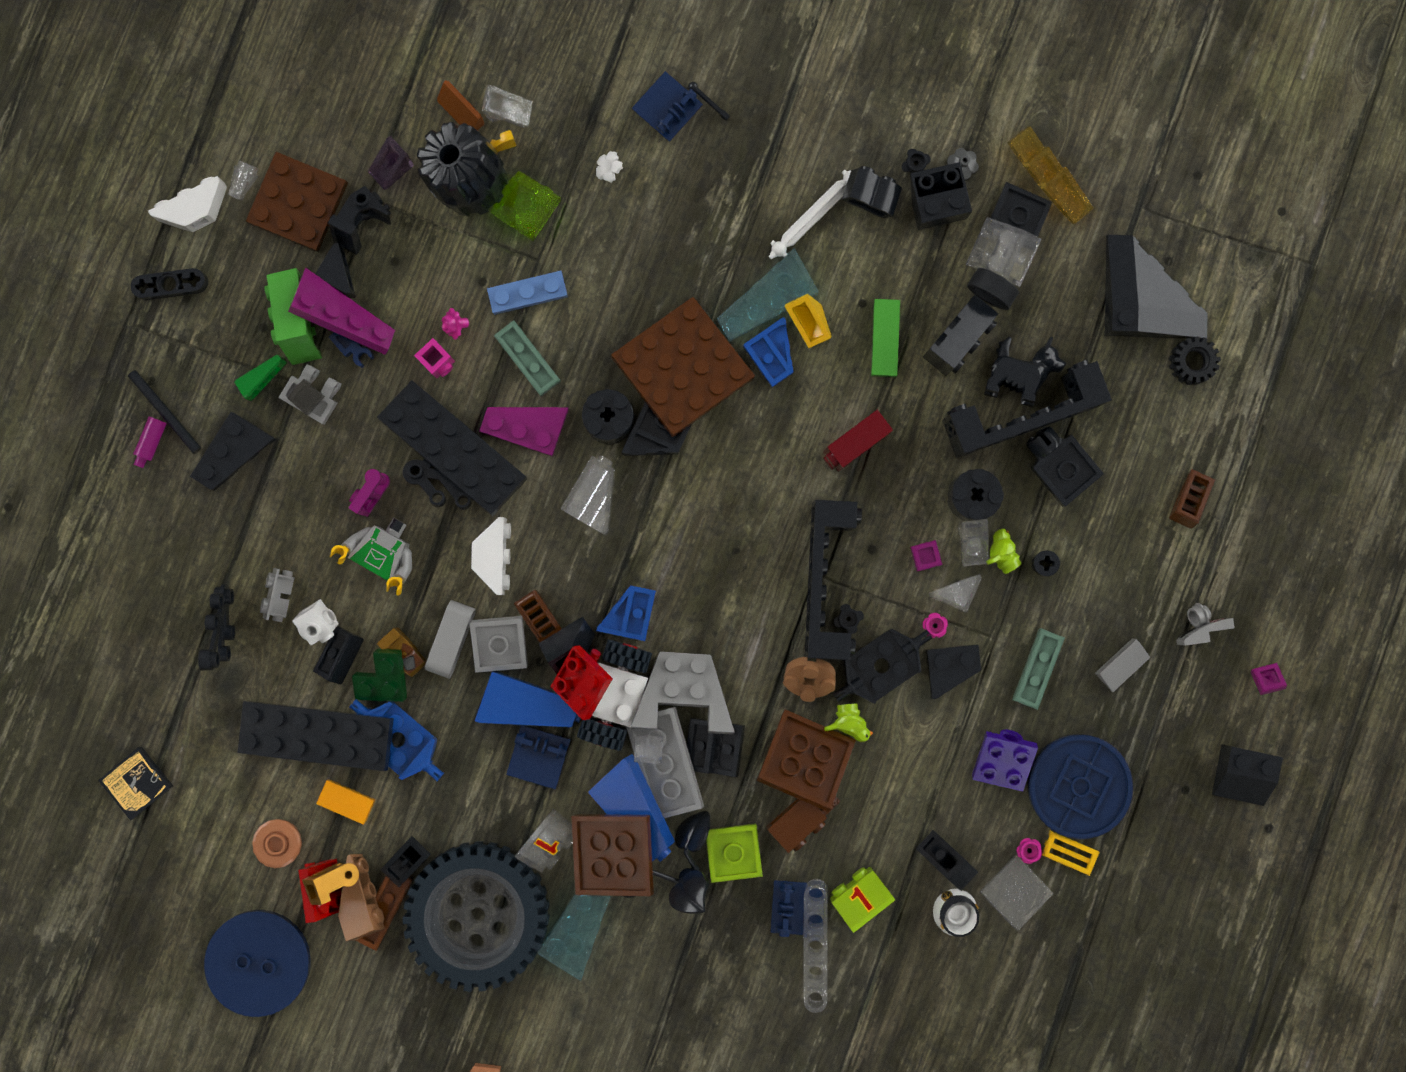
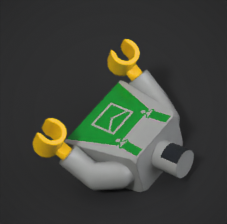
M395 518L392 519L386 530L375 525L373 527H366L351 535L341 545L334 546L330 553V557L334 554L341 555L338 559V564H343L346 555H349L348 559L387 580V592L390 587L396 586V595L402 593V584L405 583L412 571L410 544L400 539L406 524Z

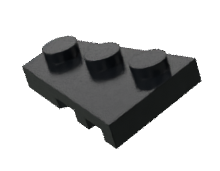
M230 412L190 477L215 491L237 473L239 468L249 460L254 459L267 445H271L277 439L234 412Z

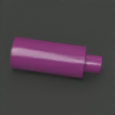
M150 416L148 417L133 453L137 456L133 465L144 468L147 460L152 461L167 423Z

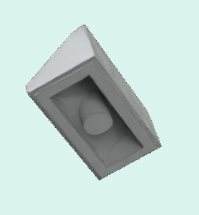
M1131 639L1095 674L1111 692H1114L1150 656L1137 639Z

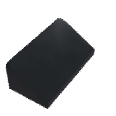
M337 626L333 630L334 636L328 640L313 672L329 682L341 685L364 639Z

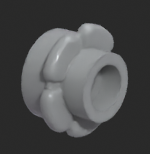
M1195 603L1192 608L1188 609L1187 616L1190 623L1197 628L1210 623L1211 612L1207 606Z

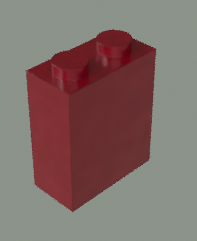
M877 409L827 446L823 451L825 454L823 460L831 470L835 468L839 472L887 437L893 429Z

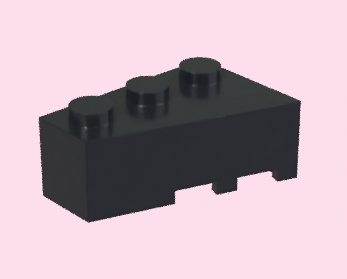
M974 295L925 353L923 358L945 376L951 371L956 374L965 363L962 358L966 353L972 354L981 344L978 340L983 333L988 335L996 326L997 322L994 319L999 313L977 295Z

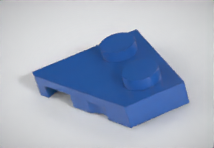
M784 317L743 344L744 349L772 388L793 374L790 345Z
M630 585L620 600L599 624L596 631L645 641L656 591Z

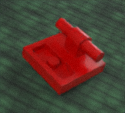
M578 645L572 647L550 687L582 720H588L594 713L613 678L597 663L601 656L600 651L592 649L590 654H588Z
M337 858L328 859L316 864L315 862L304 864L305 868L298 870L306 923L316 922L339 912L341 888L329 893L331 901L323 905H311L302 881L315 873L337 864Z

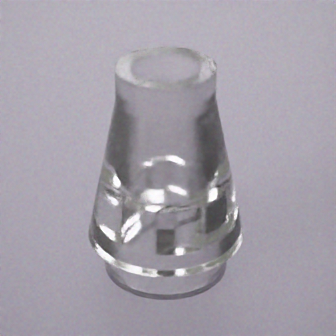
M239 160L237 166L234 165L228 195L243 201L244 196L259 177L257 175L259 169Z

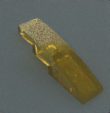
M1031 126L1024 128L1007 142L1039 187L1072 224L1078 222L1094 209L1067 167H1062L1050 148L1043 146Z

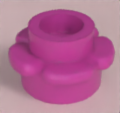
M931 613L928 618L924 619L922 626L929 632L928 635H931L932 638H940L947 632L948 621L945 617H941L939 613ZM934 623L938 625L937 628L933 627Z
M1022 839L1020 846L1016 850L1017 856L1022 858V861L1027 864L1038 861L1042 856L1041 844L1036 839ZM1028 848H1031V853L1027 852Z

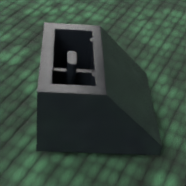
M961 162L910 173L912 207L918 230L965 220L970 216L972 208Z

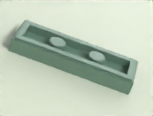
M514 320L494 335L541 397L561 382Z
M1039 628L1012 698L1013 701L1038 710L1065 637Z

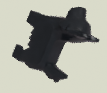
M1008 337L1003 342H999V348L996 349L997 359L991 367L990 378L987 380L984 395L997 398L999 387L1005 385L1006 388L1010 387V391L1016 390V393L1021 392V405L1033 407L1036 400L1035 395L1046 381L1049 373L1061 372L1066 366V362L1059 358L1058 350L1052 347L1053 337H1050L1046 344L1036 352L1030 362L1009 356L1012 338Z

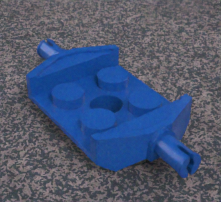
M356 699L349 706L357 714L394 718L392 736L396 732L402 733L405 737V743L403 746L397 747L392 743L391 738L388 767L399 775V779L403 780L420 771H426L436 781L444 775V772L432 764L434 762L432 757L436 748L437 738L393 701L387 702L375 709H367Z

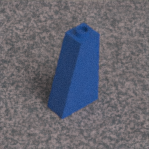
M497 671L491 673L475 718V722L556 727H573L575 722L580 723L581 718L555 691Z
M631 754L621 760L588 793L606 814L650 815L652 862L655 859L661 862L672 852L669 847L675 840L636 758Z

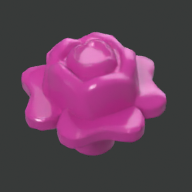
M450 308L449 312H446V315L441 320L443 331L452 336L454 340L458 339V336L461 335L462 328H468L469 326L468 318H461L459 312H455L453 308Z

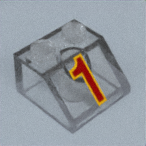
M552 809L514 857L541 873L546 867L551 870L560 859L556 854L562 847L567 850L573 843L572 824Z

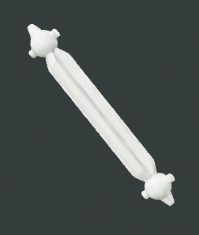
M844 170L842 172L844 175L843 180L837 181L783 234L781 241L775 242L773 240L770 243L772 245V251L769 255L770 259L781 256L785 258L788 255L786 253L787 247L793 246L843 197L851 170Z

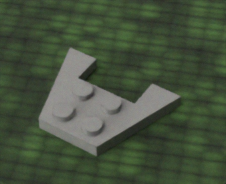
M659 652L630 729L656 730L658 705L708 707V733L734 734V728L711 655Z

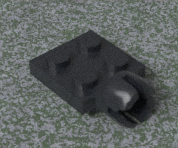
M1048 426L1037 431V436H1032L1026 443L1036 458L1035 464L1030 468L1062 507H1066L1104 474L1072 434L1063 439L1058 436L1052 427Z

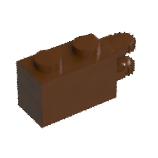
M835 797L831 810L840 802L837 797ZM796 799L766 827L788 853L791 850L796 852L807 842L805 838L811 832L816 834L826 825L824 821L827 819L826 815L829 812Z

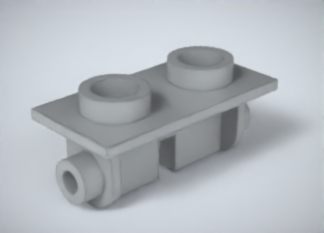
M273 568V572H269L266 578L265 587L269 588L267 598L262 599L260 613H263L265 620H269L270 615H273V621L283 622V617L286 618L289 600L280 598L281 593L291 595L295 577H292V571L283 570L281 575L279 574L280 569Z

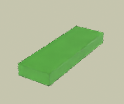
M874 299L871 376L897 377L900 300Z

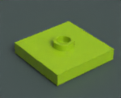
M757 824L709 829L706 844L711 883L763 877Z

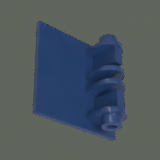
M665 71L632 107V110L670 142L703 104L696 98L697 94L692 89L686 90Z
M521 725L515 739V747L506 775L556 789L571 739Z
M774 880L770 933H779L781 937H789L790 934L822 936L826 884Z

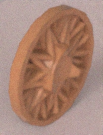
M282 819L269 820L255 832L252 842L253 852L258 861L267 867H285L292 863L300 854L302 846L301 835L296 826L289 821Z

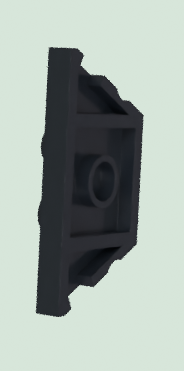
M645 402L622 450V455H678L692 424L672 437Z

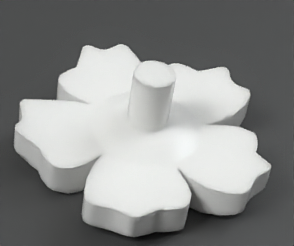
M610 151L607 155L604 154L599 157L597 161L599 166L596 168L598 179H603L610 183L616 180L615 173L618 174L623 169V163L618 161L617 152Z

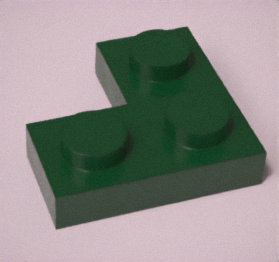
M376 649L373 652L376 673L356 672L352 676L355 700L404 702L407 698L402 650Z

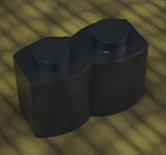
M866 166L851 170L842 200L878 217H892L902 187L896 184V180L888 176L879 177L874 174L875 170Z

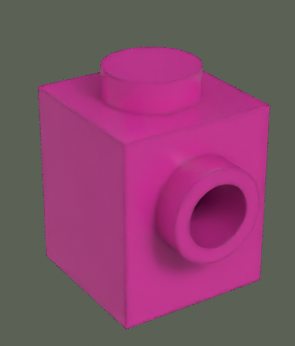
M434 338L414 355L435 378H438L440 375L442 377L446 376L453 369L452 364L455 362Z

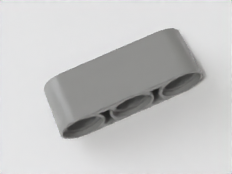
M450 600L425 665L426 671L448 679L451 678L469 632L470 621L474 618L475 608Z

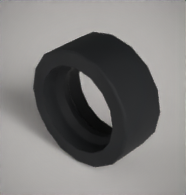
M978 268L967 284L968 289L988 304L1002 310L1010 309L1019 294L1018 289L1011 282L985 268Z

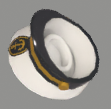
M950 889L943 892L936 899L933 906V917L937 926L943 932L950 936L964 937L970 935L976 929L979 923V907L968 892Z

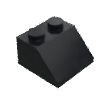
M1221 744L1212 795L1264 806L1278 784L1283 757Z

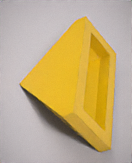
M805 294L785 304L786 310L808 348L831 338L822 305L809 294Z

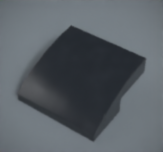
M690 718L687 748L694 771L738 777L745 725L732 723L734 734L708 733V720Z

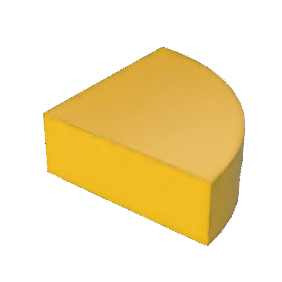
M511 130L501 133V139L496 141L492 139L490 142L497 152L516 146Z

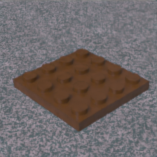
M694 297L611 354L613 361L672 437L676 436L755 378L753 372Z

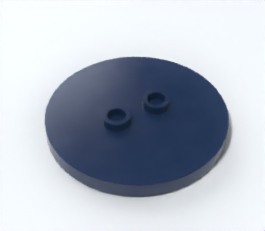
M1073 734L1052 741L1040 751L1032 764L1028 776V794L1036 815L1050 829L1069 838L1089 839L1109 832L1124 818L1132 800L1133 780L1126 760L1115 747L1094 736Z
M267 910L243 912L225 922L211 938L204 959L206 980L215 998L229 1010L249 1017L271 1015L292 1003L303 990L308 980L311 965L309 946L300 929L285 916Z

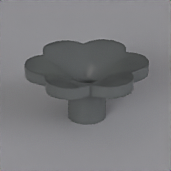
M964 148L957 149L947 159L948 165L961 162L965 180L969 179L971 174L976 173L979 168L976 162V154L973 151H966Z

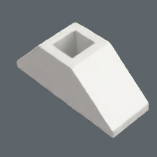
M218 176L203 179L200 185L192 189L181 190L176 197L156 203L154 205L155 208L148 212L159 222L195 232L216 221L227 186Z
M498 517L472 542L471 569L496 595H505V590L510 588V575H506V564H510V549H506V539L511 537V523H507V519L504 517Z

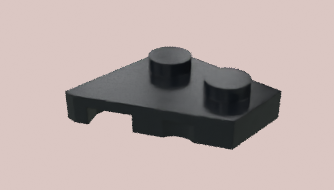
M978 644L926 650L931 699L939 698L981 671Z

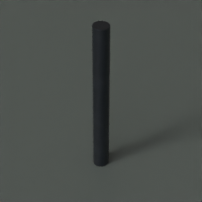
M136 370L129 373L128 377L189 450L193 454L200 451L201 446Z

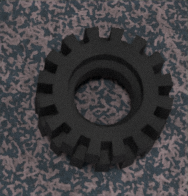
M1199 336L1188 338L1173 348L1171 351L1173 354L1169 356V361H1172L1169 368L1174 370L1172 375L1174 377L1178 376L1179 382L1185 381L1186 385H1197L1209 380V378L1216 374L1215 371L1219 370L1220 367L1217 363L1221 361V357H1217L1216 354L1219 353L1218 348L1213 349L1215 344L1212 341L1208 343L1207 338L1199 339ZM1189 352H1198L1203 357V366L1200 370H1191L1186 365V356Z

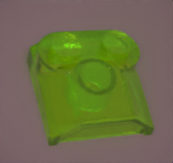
M518 171L502 190L504 197L499 204H494L491 214L534 241L560 203L561 197L553 193L549 187L541 185Z

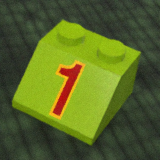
M871 867L859 869L853 874L851 882L846 886L844 883L837 886L832 891L833 896L830 897L832 904L853 933L895 901L890 891Z

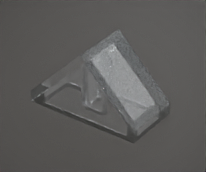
M975 574L928 592V594L934 600L961 612H967L982 578L980 574Z

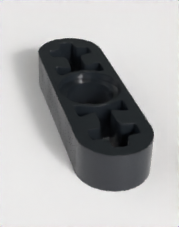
M195 268L139 275L132 280L131 291L142 300L198 294L206 290L208 278L203 272ZM195 275L200 281L196 282V287H194L191 283H183L180 277L182 276V279L185 281H192ZM167 278H174L176 281V286L171 291H165L163 283ZM143 282H145L149 286L156 285L157 289L147 288L144 293L139 290V287H143Z

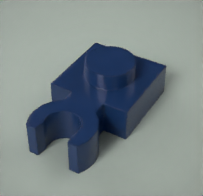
M335 332L329 336L330 340L345 357L353 354L354 363L361 368L364 367L360 361L361 355L367 354L371 359L374 358L373 353L367 348H362L360 343Z

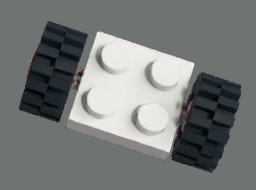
M608 639L602 660L616 664L618 668L598 662L613 680L592 716L601 718V720L592 717L588 720H582L577 734L578 738L605 748L622 750L628 730L616 726L612 722L631 727L648 678L628 672V670L632 669L646 673L652 656L651 652L630 644Z

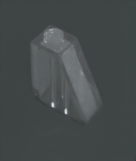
M599 455L598 459L591 456L562 505L561 510L607 536L610 527L615 469L611 467L613 462Z

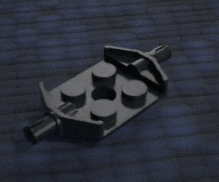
M889 629L855 652V655H851L850 660H844L845 686L832 694L838 702L855 693L875 704L877 700L915 674L921 672L919 649L920 646L932 639V636L928 635L929 632L925 630L915 638H909L894 629ZM880 658L886 659L888 662V669L884 673H878L874 668L876 660Z

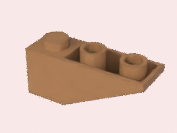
M350 854L346 860V863L354 864L359 870V878L356 884L350 887H342L338 917L346 941L358 940L385 929L383 924L384 915L376 901V889L368 875L369 866L362 854Z

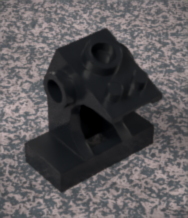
M366 186L355 191L349 196L337 216L333 214L328 221L334 244L339 243L344 249L357 255L362 248L357 231L358 226L363 220L371 218L391 225L390 207L387 204L382 206L383 201L375 191L371 193ZM369 210L366 214L361 213L362 211Z

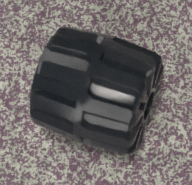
M454 122L442 124L439 132L431 130L425 136L427 141L425 147L418 148L417 158L422 163V166L417 170L428 189L438 201L459 215L467 217L472 213L483 215L489 212L488 209L495 203H500L504 197L502 194L504 185L508 184V175L503 168L504 163L498 152L482 134L466 123L458 127Z

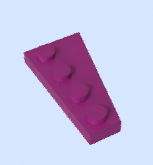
M305 268L288 312L386 355L395 330Z

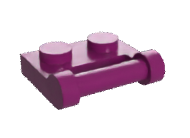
M370 469L365 473V484L361 490L357 489L350 497L349 502L351 504L348 508L356 514L368 517L390 485V477L375 469Z

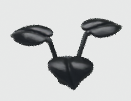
M702 811L688 817L680 824L676 831L675 844L679 849H684V855L691 868L683 869L679 874V879L653 870V875L676 883L669 893V903L672 908L683 913L705 912V894L709 881L699 871V866L693 861L690 851H699L706 842L710 828V813L708 811ZM623 896V897H625V898H633V897H636V896Z

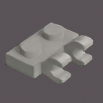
M307 364L299 379L295 376L290 377L278 398L325 425L338 404L332 400V397L339 391L342 384L329 377L323 389L319 392L310 385L318 377L320 370Z

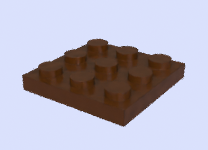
M275 152L246 222L319 252L329 229L328 221L333 214L335 215L348 182Z
M785 709L756 781L829 812L834 803L856 740L834 730L825 731V726Z
M575 814L571 816L575 895L652 896L654 894L650 815Z

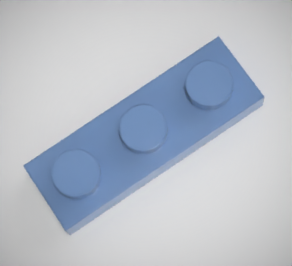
M562 271L487 288L494 315L568 297Z

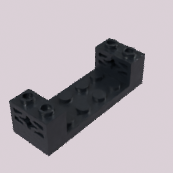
M1084 360L1067 369L1068 373L1062 376L1061 379L1068 395V400L1054 406L1052 411L1050 406L1038 410L1030 415V419H1027L1026 415L1013 419L1011 422L1006 423L1005 428H1002V425L999 424L984 431L975 405L967 408L966 404H962L952 408L951 411L947 412L948 416L942 422L955 457L959 458L1095 409L1111 401L1112 399L1098 361L1089 364L1088 360Z
M815 500L812 503L804 655L807 658L850 660V654L855 655L856 640L851 638V633L820 632V627L825 626V611H821V601H826L827 586L822 585V575L827 574L828 559H823L824 549L829 546V533H826L825 530L852 531L856 529V525L861 524L862 509L857 508L858 502Z

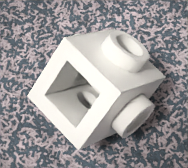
M321 599L300 611L292 620L298 628L300 636L307 640L310 645L318 641L321 643L328 641L334 636L333 630L339 624L334 612L328 609Z

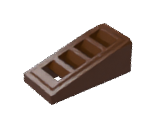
M1191 469L1172 508L1169 519L1188 528L1195 527L1200 521L1215 479ZM1192 482L1199 483L1205 486V488L1201 489L1193 485ZM1191 491L1197 495H1200L1201 497L1198 498L1196 496L1189 494L1188 492ZM1185 501L1196 505V507L1194 508L1186 504Z
M533 590L514 603L539 642L544 641L562 629L537 590ZM536 600L538 604L526 611L524 606ZM542 608L544 612L531 619L529 615ZM548 617L550 621L539 628L536 627V623ZM553 625L555 630L543 637L541 632Z

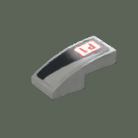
M1233 618L1216 619L1200 627H1194L1176 640L1177 645L1185 646L1210 642L1209 632L1234 629Z

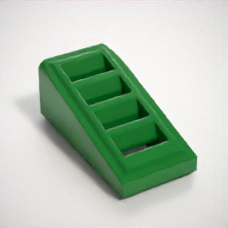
M275 355L236 379L234 383L242 396L252 401L287 364V361L280 355Z

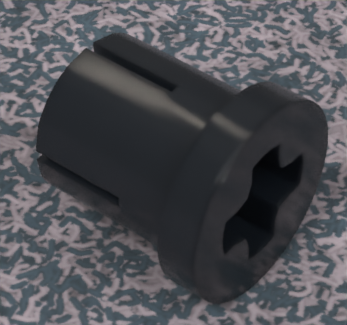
M1045 550L1039 552L1032 559L1033 564H1031L1032 569L1039 575L1051 576L1058 571L1060 560L1054 552ZM1041 560H1045L1046 562H1049V564L1052 565H1049V567L1044 568V566L1040 565L1039 562Z

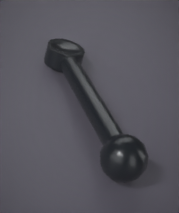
M696 82L689 83L688 89L696 92L719 113L722 119L726 121L730 117L726 111L717 106L698 88Z

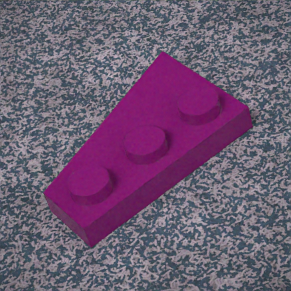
M487 407L479 432L553 457L569 408Z

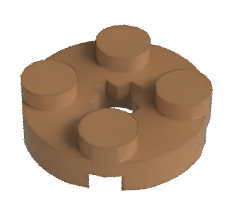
M801 657L787 664L783 684L789 691L800 696L803 701L812 702L816 698L823 697L835 690L836 672L834 667L823 659L816 658V662L808 661L807 657Z

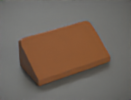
M445 80L437 98L438 103L459 125L466 123L478 131L484 125L481 114L449 81Z

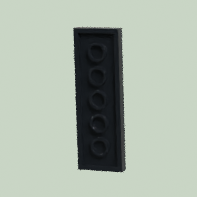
M412 380L377 416L382 424L492 517L527 480V477Z
M243 701L237 753L387 771L394 718Z

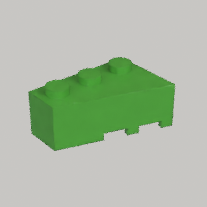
M297 268L268 274V285L265 286L266 297L271 303V307L268 308V315L270 321L274 324V329L271 330L272 340L275 345H279L292 365L322 358L321 351L317 349L313 342V336L317 335L315 327H311L310 321L288 312L301 279V274Z

